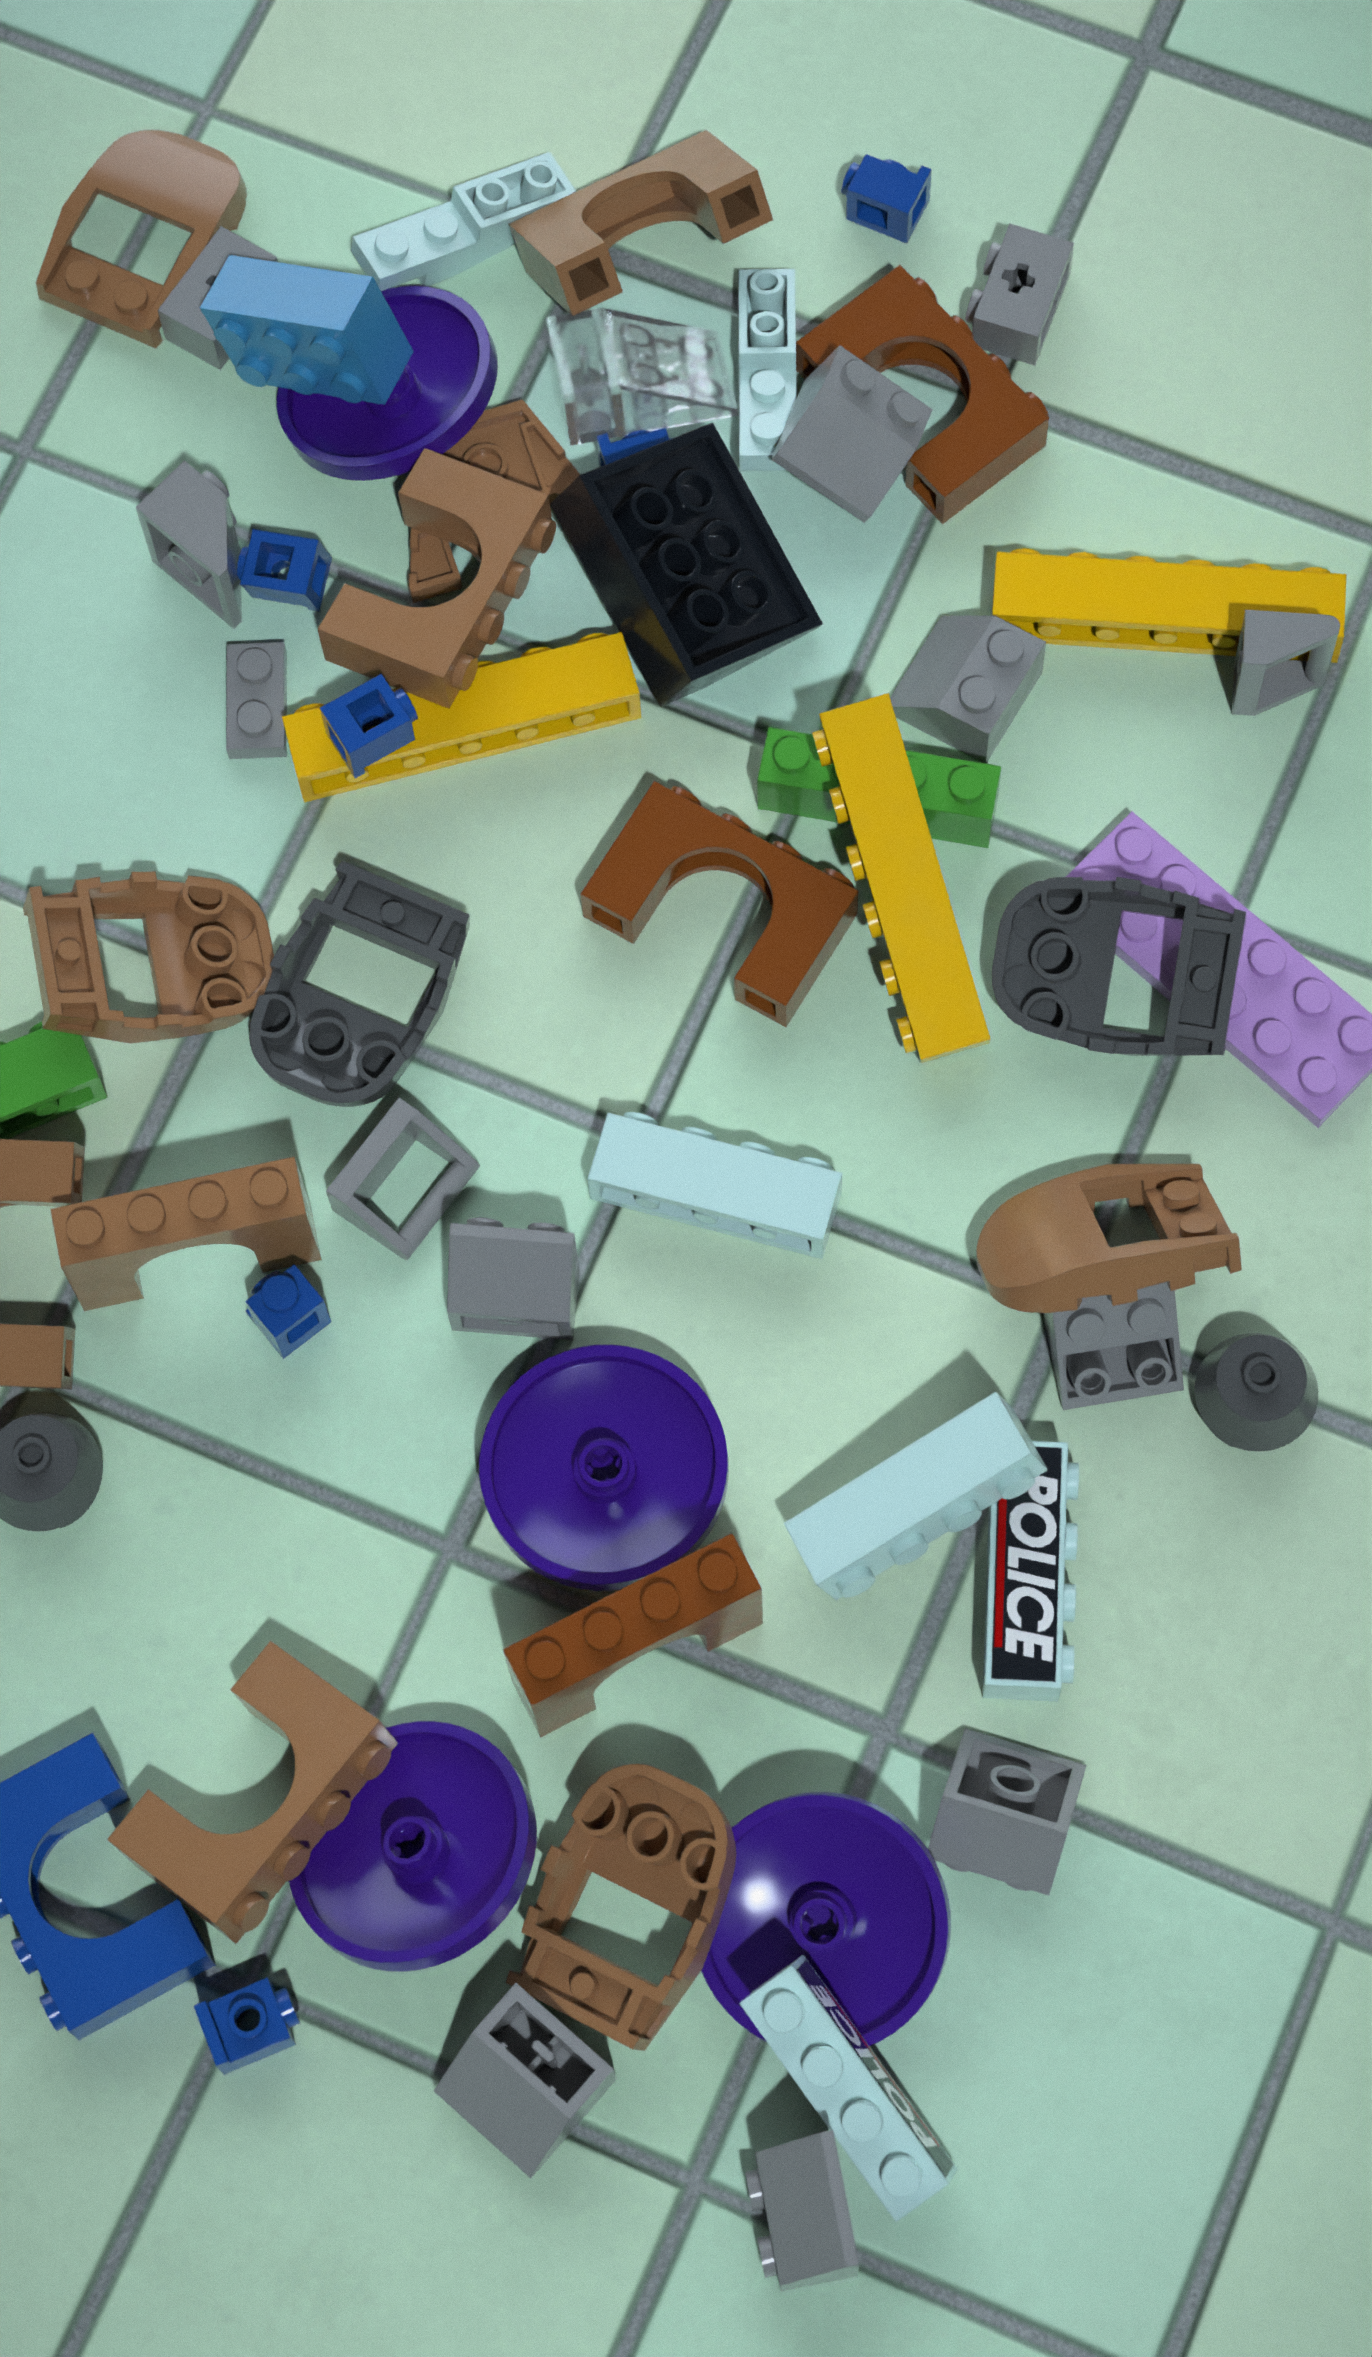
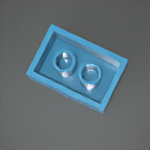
M229 255L200 306V310L214 331L215 338L221 343L235 366L238 376L243 381L256 387L269 385L292 389L304 395L317 393L340 397L351 403L365 401L385 405L414 352L372 276Z

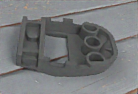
M341 861L335 869L339 878L337 884L324 901L317 898L313 899L300 917L302 923L287 945L280 944L270 963L273 971L264 995H259L250 1021L249 1041L252 1053L258 1064L279 1085L323 1104L354 1107L380 1099L395 1086L443 1014L469 931L470 915L345 861ZM333 926L435 969L436 974L408 1028L305 984Z
M1056 877L1037 881L1016 894L1002 915L992 966L993 991L999 1006L1015 1024L1027 1031L1084 1047L1090 1051L1129 1056L1224 1055L1246 925V912L1235 908L1234 914L1200 904L1198 897L1175 890L1171 892L1142 884L1141 880L1116 877V881L1083 880L1082 877ZM1122 911L1183 920L1164 1037L1103 1028Z

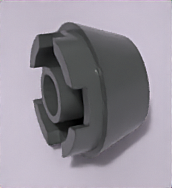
M1246 1333L1224 1340L1207 1354L1199 1367L1195 1379V1400L1201 1418L1218 1439L1231 1447L1262 1452L1286 1446L1307 1429L1318 1405V1385L1308 1360L1293 1345L1276 1336L1262 1333Z
M51 1412L28 1414L5 1425L0 1430V1518L19 1529L49 1531L66 1527L83 1516L96 1498L103 1474L101 1453L91 1433L74 1419Z

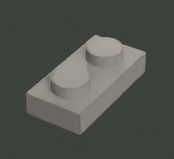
M285 643L227 644L226 750L229 759L287 757V735L282 716L287 715V651Z

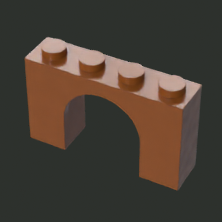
M901 265L897 266L796 341V371L804 380L840 345L879 373L901 365H922L944 373L958 385L967 402L964 411L949 427L915 451L906 464L905 486L942 524L1046 446L1049 415L1042 401L1032 392L1025 394L1011 379V374L1005 363L993 353L988 355L974 341L973 334L968 325L956 315L951 317L937 303V298L931 287L919 277L914 279Z
M654 781L581 892L583 917L634 944L664 896L682 879L695 873L712 870L731 872L746 878L757 886L766 897L772 913L764 932L734 977L735 1000L787 1027L857 916L859 891L854 889L852 882L843 874L829 868L821 871L804 862L802 856L791 846L780 841H773L771 844L752 834L750 827L739 818L726 813L719 816L702 807L700 801L689 791L677 786L668 789Z
M731 1533L504 1648L503 1652L512 1683L540 1738L595 1710L594 1692L597 1687L613 1673L642 1655L665 1644L692 1635H699L707 1652L762 1625V1588L735 1537Z

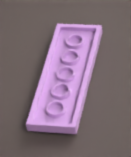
M1131 812L1066 876L1082 877L1083 880L1116 881V877L1141 880V883L1171 892L1175 890L1198 897L1200 904L1234 914V908L1246 912V925L1225 1049L1317 1128L1372 1073V1014L1134 812ZM1122 911L1115 955L1170 1001L1183 920Z

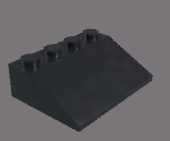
M714 423L579 475L550 504L619 632H622L627 647L660 707L708 687L814 631L823 624Z

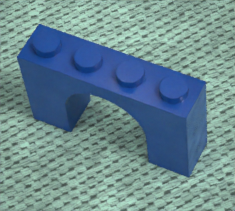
M93 1733L0 1782V1919L10 1914L20 1934L19 1937L11 1940L16 1955L28 1975L37 1970L39 1971L49 1991L40 1996L39 1999L56 2031L67 2027L68 2031L78 2040L87 2037L215 1966L188 1910L179 1899L121 1931L100 1938L88 1939L67 1935L55 1929L47 1920L40 1902L39 1882L43 1865L51 1850L67 1834L130 1800L106 1751Z

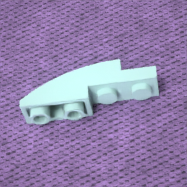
M548 152L454 186L451 201L353 236L351 252L365 274L375 279L381 291L418 278L422 286L429 287L451 278L514 245L515 240L509 223L575 193L576 190L552 154Z
M739 269L740 471L786 470L771 460L796 401L795 269Z

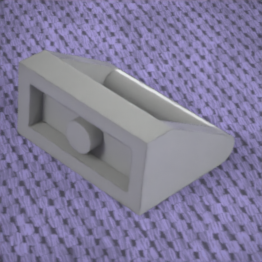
M1245 610L1234 660L1232 714L1256 716L1323 686L1327 679L1340 629L1338 619L1331 615ZM1310 651L1307 661L1289 660Z
M398 1098L328 1187L326 1193L332 1211L402 1259L408 1260L480 1165L420 1111L401 1098ZM417 1140L451 1163V1166L400 1232L397 1233L365 1205Z

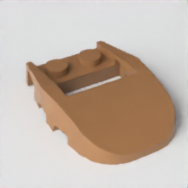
M143 130L122 136L100 156L64 203L36 280L39 299L157 349L163 341L159 331L162 325L158 309L218 229L222 226L231 231L237 230L246 207L247 191L238 167L223 152L177 133ZM98 194L192 233L164 285L155 283L72 248L71 239Z
M156 871L131 872L130 878L126 880L101 883L100 877L75 880L71 892L43 896L41 886L29 887L23 906L24 916H28L44 1012L42 1019L43 1029L130 1044L181 1038L226 1029L242 1022L254 1012L259 995H264L273 971L270 963L274 953L264 913L253 898L242 889L218 879L188 876L186 882L183 883L157 880ZM94 919H142L159 1013L156 1017H124L123 1011L109 1010Z
M1106 1164L1038 1184L1013 1196L996 1209L985 1223L976 1249L977 1266L989 1294L997 1302L1008 1308L1029 1313H1054L1078 1310L1082 1298L1109 1295L1112 1306L1138 1301V1289L1167 1282L1170 1291L1196 1284L1195 1272L1224 1266L1228 1268L1230 1274L1242 1270L1239 1237L1237 1233H1231L1203 1179V1170L1200 1164ZM1126 1198L1129 1207L1144 1206L1160 1240L1142 1241L1110 1248L1093 1213L1095 1212V1202Z
M627 1764L607 1771L587 1789L571 1814L575 1822L559 1847L551 1845L540 1869L546 1872L536 1906L529 1905L521 1931L531 1937L520 1973L509 1970L506 1983L511 1986L517 1983L535 1999L633 2050L645 2051L703 1969L730 1889L736 1863V1845L733 1831L726 1815L706 1792L653 1766ZM592 1872L693 1923L670 1975H665L659 1985L561 1936Z

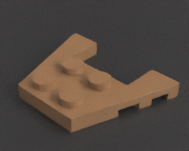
M523 399L485 410L468 433L452 448L442 454L548 494L550 504L581 475L567 459L565 450ZM411 528L409 590L412 602L416 603L462 589L461 577L449 542Z

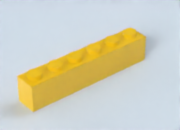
M1020 548L1010 552L996 553L992 616H997L1046 641V644L1235 656L1245 610L1331 615L1340 622V629L1331 663H1337L1344 639L1347 574L1331 573L1327 569L1319 567L1304 568L1300 571L1275 570L1268 565L1259 563L1247 564L1242 567L1215 566L1206 560H1190L1183 564L1157 562L1153 558L1146 556H1133L1125 560L1105 559L1087 552H1076L1068 556L1043 555L1033 549ZM1310 651L1289 660L1307 661Z
M622 632L611 635L605 633L589 634L579 639L575 644L555 649L548 647L533 648L524 652L519 658L499 663L492 661L478 662L476 676L471 686L466 691H459L449 709L405 692L418 716V719L412 722L415 740L365 767V773L357 778H354L326 734L320 707L325 704H308L297 709L294 714L282 716L304 803L642 718L640 693ZM378 725L371 726L366 730V732Z
M889 693L819 713L823 729L812 732L821 766L833 764L839 787L829 789V794L838 824L850 821L856 844L846 846L845 848L855 881L867 878L873 901L864 903L862 906L872 939L884 936L890 958L879 961L889 996L900 993L907 1016L896 1019L905 1052L910 1053L917 1050L920 1062L924 1063L989 1044L991 1040Z

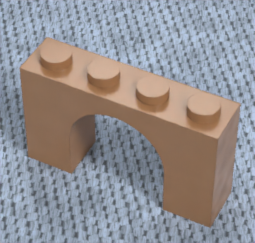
M705 130L511 222L509 227L526 273L569 314L574 316L623 292L608 249L633 232L664 222L690 221L703 226L724 244L772 221L773 217L758 170L709 131Z
M424 448L398 492L404 525L451 542L469 551L481 564L475 579L464 592L454 599L430 607L404 606L344 583L318 627V633L326 661L372 679L382 674L390 686L397 689L402 688L405 692L449 709L459 691H466L471 686L478 669V658L485 645H492L498 639L504 624V612L512 598L519 599L523 595L529 582L532 563L538 553H546L552 544L556 532V522L552 520L548 494Z
M0 1139V1208L13 1205L62 1207L82 1202L85 1147L75 1142ZM0 1324V1387L72 1390L75 1329L65 1326Z
M295 1157L50 1209L60 1265L84 1311L144 1299L138 1269L159 1256L189 1247L210 1244H234L247 1247L254 1251L262 1273L291 1267L294 1264L296 1266L322 1260L311 1204Z
M271 1641L230 1690L251 1714L292 1745L295 1757L294 1779L291 1789L280 1808L270 1818L252 1829L235 1834H217L197 1827L148 1789L107 1839L132 1864L235 1944H237L245 1932L255 1929L262 1922L268 1912L270 1901L287 1881L293 1880L304 1870L312 1849L328 1830L336 1828L345 1819L350 1810L351 1801L368 1780L376 1778L383 1772L391 1758V1751L398 1744L380 1720Z

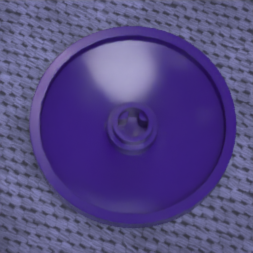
M401 286L381 291L414 351L385 405L365 401L351 403L340 397L317 393L304 395L292 389L278 387V418L284 433L302 460L312 468L331 477L344 480L370 481L385 479L411 471L424 448L443 454L460 441L475 425L488 405L495 387L498 371V358L493 339L482 318L469 303L448 291L426 286Z
M591 1345L564 1351L547 1358L528 1370L507 1390L492 1412L485 1428L479 1456V1477L485 1506L496 1531L511 1552L524 1564L544 1577L566 1586L585 1590L609 1591L622 1589L695 1552L715 1525L724 1504L729 1478V1458L725 1434L717 1412L705 1392L688 1374L670 1361L642 1349L621 1345Z
M416 1721L386 1728L398 1742L391 1751L388 1765L379 1776L366 1782L351 1801L350 1810L345 1819L336 1828L325 1833L310 1852V1858L304 1870L296 1878L289 1881L296 1906L310 1928L335 1952L361 1966L389 1972L415 1971L443 1964L468 1952L488 1937L508 1916L522 1894L531 1873L537 1843V1823L531 1795L525 1782L510 1761L490 1741L464 1727L443 1722Z
M809 1792L791 1795L766 1804L743 1818L732 1827L736 1845L735 1870L715 1936L701 1970L715 1998L737 2023L753 2035L766 2041L739 2003L752 1991L797 1958L804 1955L869 2046L895 2033L920 2010L933 1992L945 1966L950 1946L951 1911L948 1894L939 1868L927 1847L904 1822L892 1813L861 1798L840 1793Z

